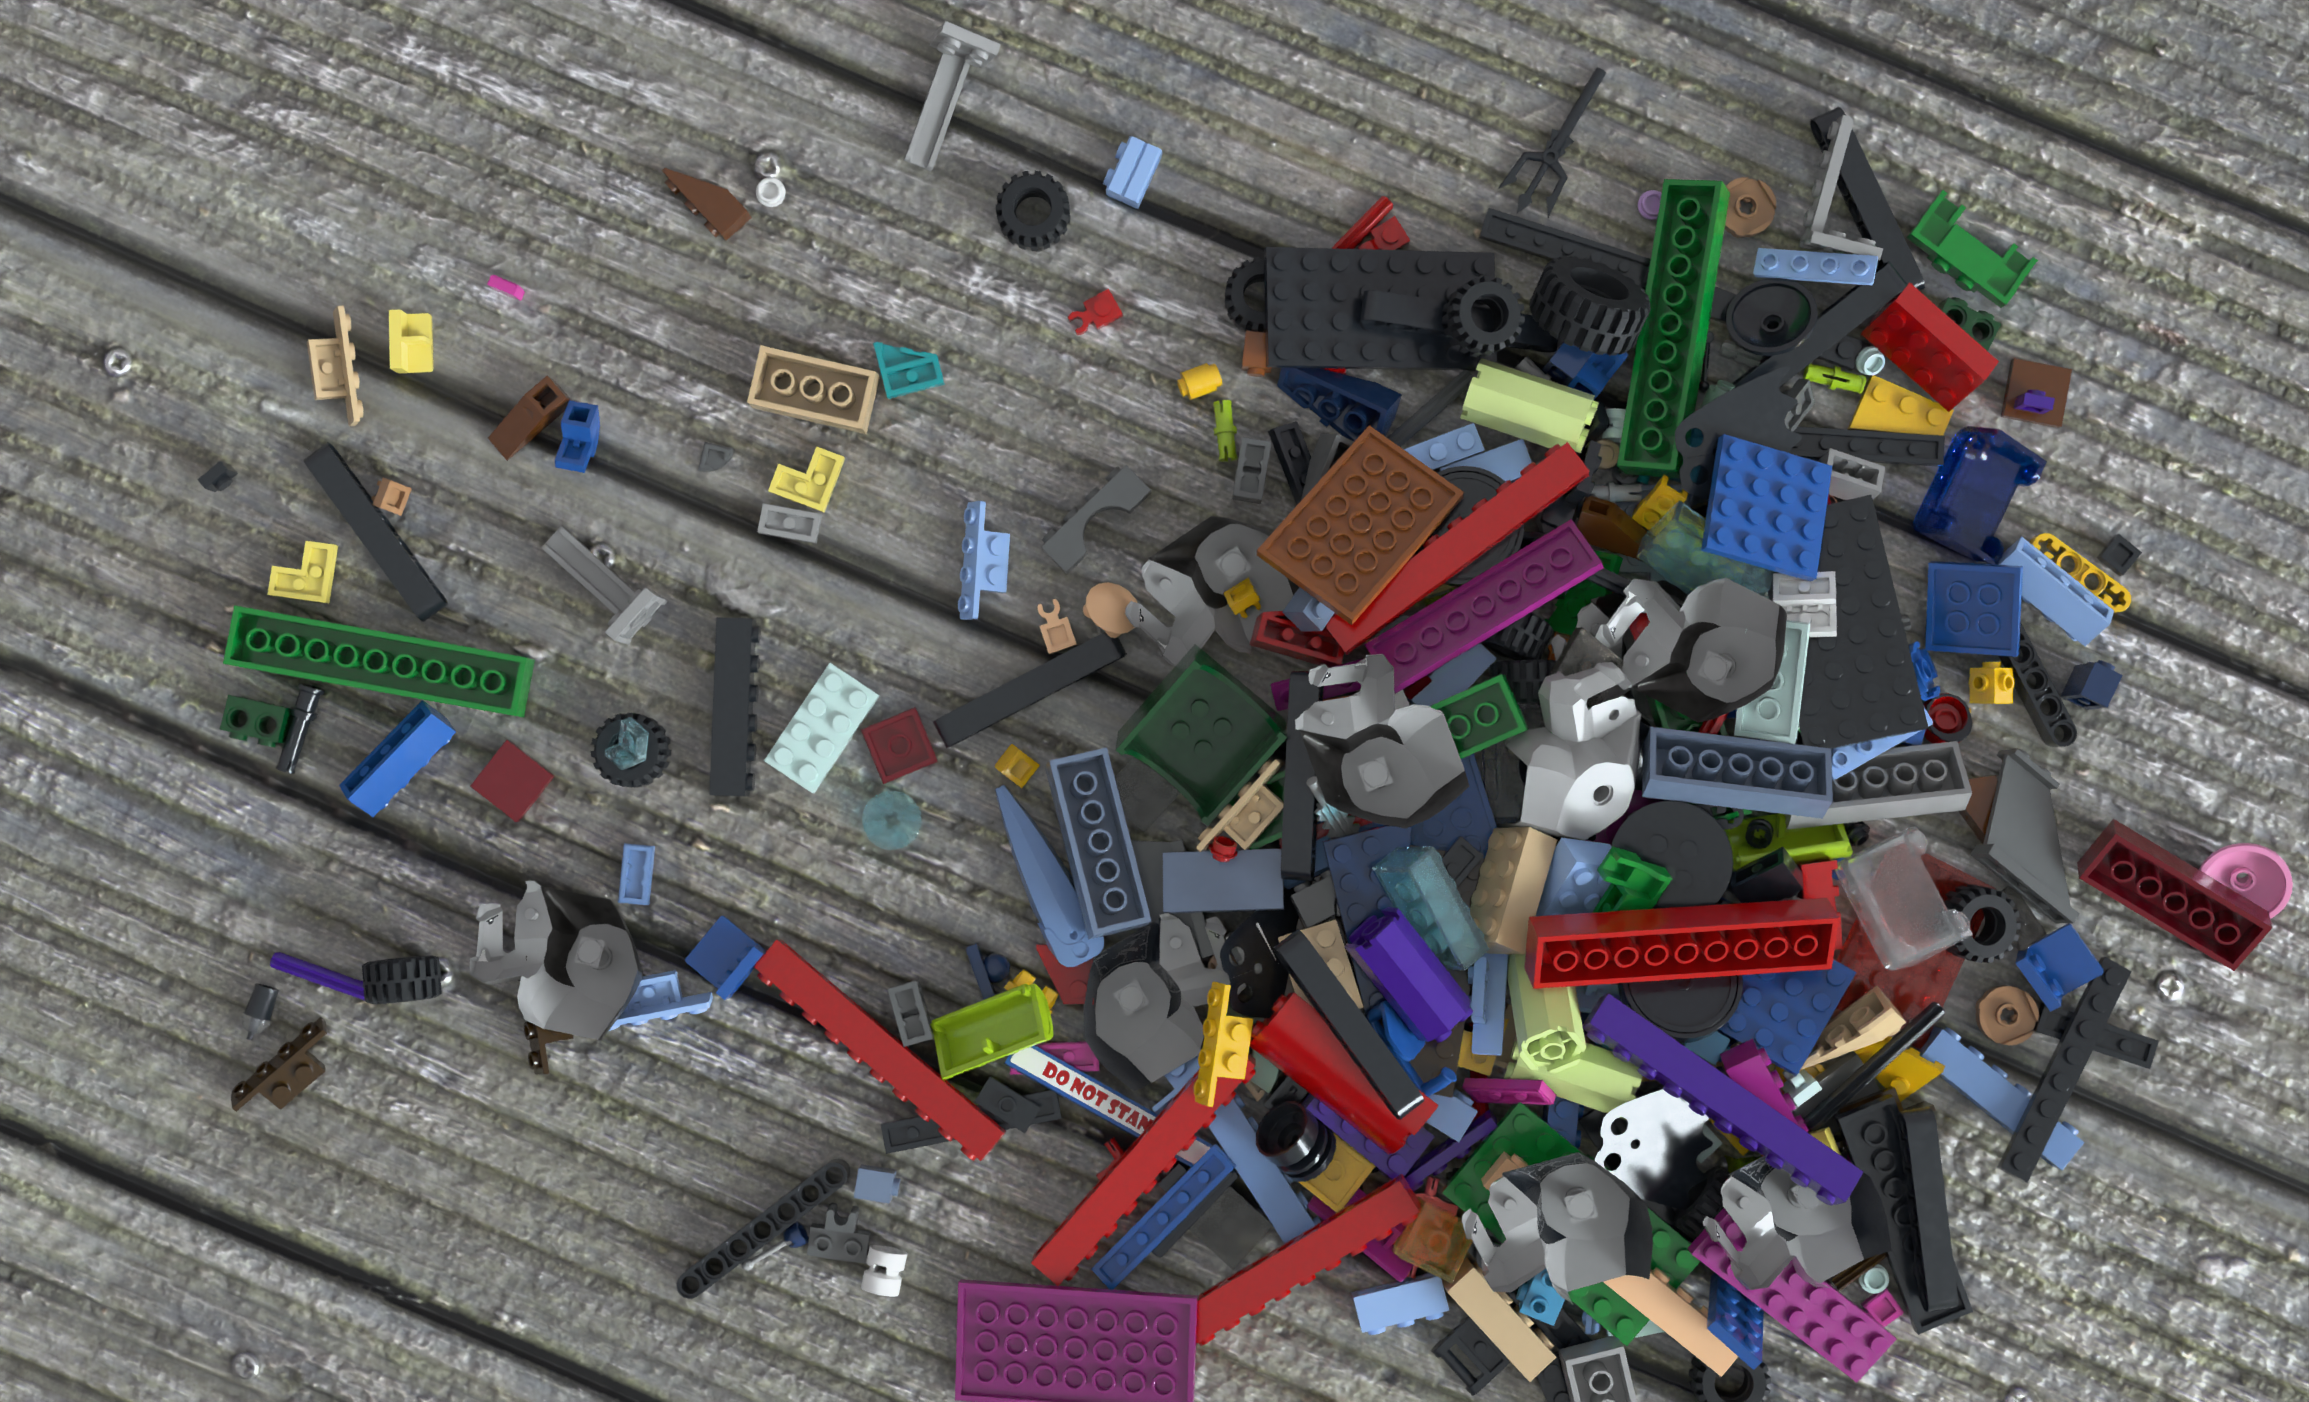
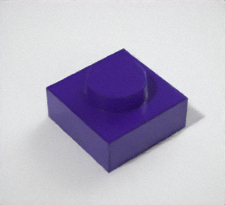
M2027 390V393L2025 392L2016 397L2014 409L2044 414L2053 410L2055 398L2045 396L2046 393L2040 390Z

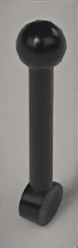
M1710 331L1707 333L1702 379L1699 383V390L1701 392H1706L1710 386L1707 382L1710 343L1714 340V334Z

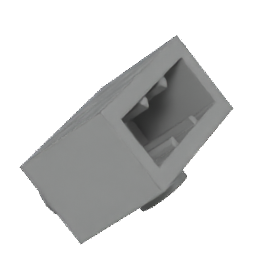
M1831 448L1818 461L1833 466L1829 495L1843 500H1850L1867 495H1872V499H1874L1881 493L1885 466Z

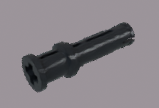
M305 683L298 684L300 691L295 706H292L290 709L293 718L278 765H276L277 770L288 771L291 774H295L310 722L317 718L316 708L320 696L325 694L324 689Z

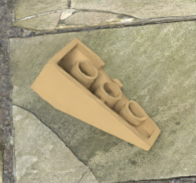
M1876 986L1827 1023L1801 1070L1877 1043L1887 1036H1893L1906 1021L1886 995Z

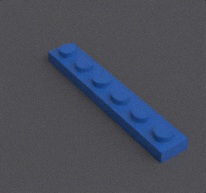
M1217 1144L1213 1145L1091 1270L1109 1289L1114 1290L1237 1165Z

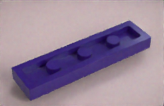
M1490 1109L1471 1122L1460 1142L1450 1137L1414 1163L1404 1176L1413 1192L1423 1184V1179L1430 1174H1433V1176L1440 1174L1446 1169L1447 1163L1455 1157L1457 1159L1464 1157L1471 1151V1146L1479 1140L1483 1142L1489 1133L1498 1127L1497 1118Z

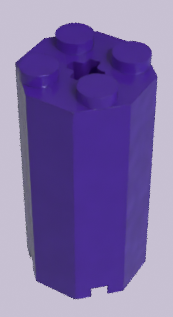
M1387 907L1382 910L1385 916L1379 919L1375 915L1367 918L1350 935L1349 940L1352 944L1347 943L1345 948L1415 1037L1426 1042L1435 1039L1437 1043H1440L1451 1035V1029L1458 1022L1466 1020L1473 1013L1469 1006L1471 1000L1399 908Z

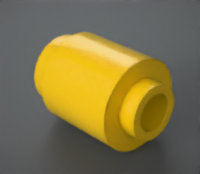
M1205 363L1180 372L1181 379L1177 380L1182 397L1187 395L1189 400L1217 391V387L1223 385L1220 372L1215 363L1211 365Z

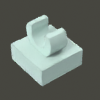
M1804 1069L1798 1073L1797 1077L1787 1071L1782 1072L1787 1081L1781 1089L1784 1094L1789 1092L1794 1104L1798 1107L1822 1090L1817 1080Z

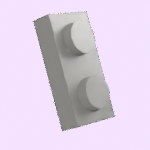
M763 503L757 532L759 534L817 544L822 515Z

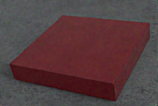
M916 707L861 729L883 784L938 762Z
M506 740L470 787L512 820L519 822L555 775L513 742Z

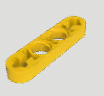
M2043 533L2034 536L2029 543L2038 550L2041 548L2038 542L2044 541L2048 542L2047 548L2053 553L2058 552L2060 549L2061 552L2055 557L2048 551L2043 552L2049 559L2054 557L2053 562L2061 567L2060 562L2064 556L2071 557L2074 560L2075 567L2068 574L2085 588H2087L2084 583L2085 577L2088 574H2094L2099 580V585L2095 590H2088L2112 608L2114 613L2122 612L2129 607L2131 595L2124 586L2050 533ZM2103 590L2111 595L2119 594L2118 600L2121 604L2112 605L2113 599L2109 595L2102 594L2099 597L2098 594Z

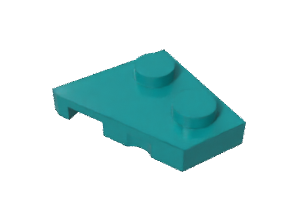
M881 342L873 343L888 399L945 385L937 354L913 351L905 347H894Z

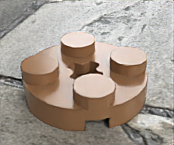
M1741 177L1726 185L1730 192L1724 229L1736 238L1756 236L1772 223L1776 209V197L1772 189L1761 180L1756 181L1748 179L1749 177ZM1743 200L1745 203L1751 202L1753 204V207L1750 209L1751 214L1747 215V213H1742L1739 210L1741 207L1740 201Z
M2007 985L1993 987L1986 991L1975 1005L1976 1021L1980 1031L1992 1042L2004 1045H2017L2029 1039L2034 1032L2032 1030L2039 1018V1011L2035 1000L2030 994L2018 987ZM2004 1008L2014 1011V1015L2010 1016V1023L2000 1018Z

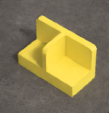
M389 310L390 369L397 373H426L433 371L432 315L429 313L406 314L402 310Z

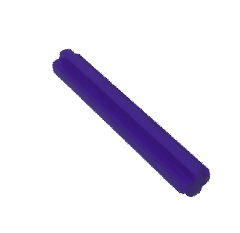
M281 952L274 953L271 958L270 966L274 969L364 1000L363 981Z

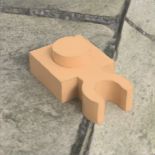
M1056 599L1052 600L1055 608L1051 613L1044 612L1042 604H1038L1040 616L1047 620V624L1039 627L1049 655L1077 646L1068 617L1062 619L1058 617L1060 604Z

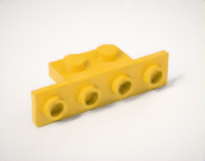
M1215 981L1212 982L1211 989L1207 995L1208 1014L1207 1019L1203 1023V1048L1199 1052V1075L1194 1084L1195 1102L1208 1107H1213L1217 1077L1245 1079L1253 1026L1252 1018L1226 1015L1231 985Z

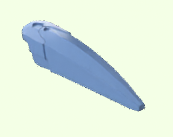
M1005 785L996 788L997 801L1012 855L1033 913L1039 921L1037 924L1048 949L1053 953L1058 962L1066 967H1075L1099 955L1104 947V938L1102 936L1088 940L1073 877L1047 838Z

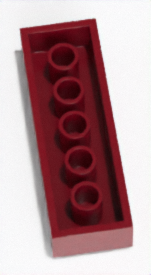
M2115 819L2108 824L2077 862L2079 879L2233 971L2239 967L2273 928L2267 910Z

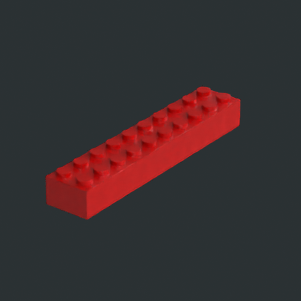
M1827 898L1532 916L1528 920L1524 968L1533 989L1832 969L1839 916Z

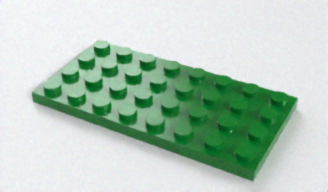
M1521 1102L1513 1105L1497 1124L1498 1127L1489 1133L1441 1190L1442 1194L1464 1212L1471 1209L1472 1212L1476 1213L1484 1228H1488L1501 1243H1504L1506 1238L1488 1203L1490 1191L1483 1186L1481 1180L1501 1154L1506 1152L1512 1157L1515 1153L1528 1166L1573 1153H1580L1586 1156ZM1647 1206L1653 1237L1651 1269L1659 1268L1670 1278L1668 1283L1677 1289L1699 1264L1700 1260L1687 1249L1692 1243ZM1604 1282L1568 1292L1571 1301L1612 1335L1619 1338L1626 1346L1629 1345L1650 1320Z

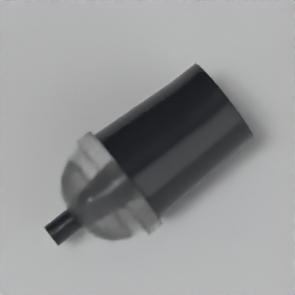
M255 984L246 1009L241 1015L242 1026L248 1031L246 1039L253 1040L255 1033H262L271 1025V1017L279 992L278 989L264 984Z

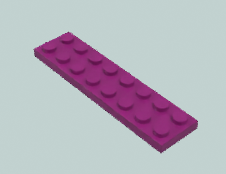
M1572 519L1364 645L1370 655L1383 654L1394 667V693L1396 694L1604 567Z
M1723 1208L1714 1219L1735 1249L1742 1251L1747 1243L1746 1237L1729 1213ZM1706 1229L1687 1248L1698 1260L1856 1383L1897 1340L1889 1330L1827 1281L1821 1284L1827 1285L1830 1288L1814 1287L1812 1284L1805 1282L1796 1273L1792 1261L1768 1288L1749 1290L1735 1278L1731 1269V1260L1720 1243L1714 1242L1710 1238Z

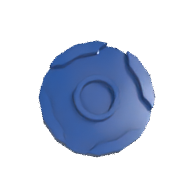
M1918 641L1909 644L1921 699L1927 701L1938 697L1940 686L1934 687L1933 679L1938 677V674L1928 651L1925 648L1919 650L1920 643Z

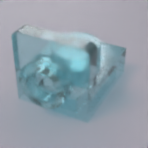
M632 717L621 720L618 737L619 743L605 749L604 755L620 770L646 761L649 732Z

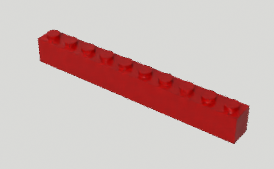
M1567 442L1562 447L1556 444L1544 454L1546 459L1537 465L1535 462L1527 465L1520 472L1522 476L1515 482L1506 481L1495 490L1497 495L1487 501L1484 498L1471 508L1473 513L1463 519L1460 516L1447 526L1449 531L1441 537L1436 534L1429 538L1423 544L1425 549L1408 560L1352 625L1334 613L1325 627L1346 655L1350 654L1587 478L1590 470Z
M777 939L755 964L754 968L759 971L757 977L769 987L772 984L777 986L782 991L779 994L782 999L791 1006L795 1003L804 1010L802 1015L813 1025L819 1022L827 1029L824 1034L837 1045L841 1041L849 1048L847 1054L859 1064L862 1061L867 1063L872 1068L869 1071L872 1076L881 1083L885 1080L895 1087L892 1092L905 1103L909 1099L917 1106L915 1112L927 1122L930 1119L940 1126L938 1132L947 1140L952 1141L953 1138L962 1145L960 1150L972 1161L976 1158L980 1161L984 1160L1007 1132L946 1079H942L938 1072L907 1046L903 1047V1043L783 940Z
M1248 1053L1245 1079L1217 1077L1213 1107L1195 1102L1194 1084L1198 1079V1069L1033 1255L1031 1264L1057 1286L1064 1279L1069 1282L1078 1272L1079 1267L1077 1265L1083 1258L1089 1260L1099 1248L1097 1245L1098 1241L1103 1236L1106 1238L1110 1237L1118 1227L1116 1221L1123 1214L1127 1217L1138 1204L1135 1200L1143 1192L1147 1195L1157 1183L1155 1178L1162 1170L1166 1173L1177 1161L1175 1155L1181 1149L1186 1151L1197 1138L1194 1134L1201 1126L1206 1129L1217 1116L1214 1112L1221 1104L1225 1107L1232 1101L1236 1095L1234 1091L1241 1082L1245 1085L1256 1073L1254 1069L1256 1059Z
M1400 1174L1199 1294L1197 1296L1196 1344L1199 1343L1200 1346L1209 1343L1216 1337L1214 1333L1223 1328L1225 1331H1229L1241 1322L1239 1318L1248 1313L1250 1316L1258 1314L1266 1307L1265 1303L1274 1298L1277 1302L1291 1293L1290 1288L1300 1284L1302 1287L1316 1278L1315 1273L1324 1268L1326 1271L1334 1269L1342 1262L1340 1260L1342 1257L1349 1253L1351 1256H1355L1367 1248L1366 1243L1375 1238L1377 1241H1381L1393 1232L1391 1228L1400 1223L1406 1226L1419 1217L1417 1213L1420 1212L1421 1203L1404 1176Z

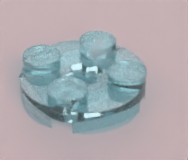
M899 791L882 792L873 797L864 808L862 815L864 831L869 840L882 849L894 850L904 848L919 835L922 827V813L915 800L909 795ZM893 812H896L900 824L899 826L894 825L890 829L887 827L888 822L884 818L886 814L892 815Z

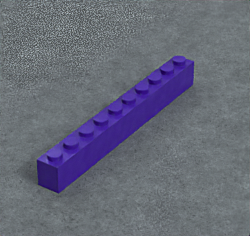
M1609 993L1599 998L1582 1025L1583 1029L1588 1032L1587 1036L1592 1041L1601 1045L1604 1043L1613 1050L1612 1053L1615 1057L1623 1062L1629 1061L1637 1066V1071L1649 1080H1657L1664 1085L1663 1090L1675 1098L1681 1097L1689 1103L1688 1107L1693 1112L1701 1116L1706 1115L1714 1120L1715 1127L1724 1133H1732L1740 1139L1739 1143L1746 1149L1761 1153L1766 1157L1765 1161L1770 1166L1788 1172L1791 1175V1180L1799 1186L1805 1188L1808 1186L1817 1193L1816 1197L1823 1203L1831 1206L1846 1203L1863 1174L1862 1170Z

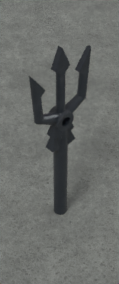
M1598 67L1595 69L1560 130L1552 129L1550 141L1547 140L1545 151L1523 152L1498 187L1500 189L1516 182V175L1527 160L1542 162L1525 194L1519 195L1517 214L1532 203L1531 196L1548 167H1550L1559 177V180L1552 195L1546 197L1547 217L1549 218L1568 178L1558 159L1566 153L1565 149L1573 144L1574 141L1569 136L1605 77L1606 72Z

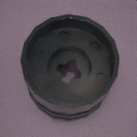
M1286 1101L1272 1108L1259 1123L1256 1132V1146L1263 1156L1277 1165L1289 1178L1296 1182H1306L1316 1178L1325 1171L1333 1160L1336 1151V1138L1333 1132L1320 1120L1316 1119L1303 1105L1296 1101Z

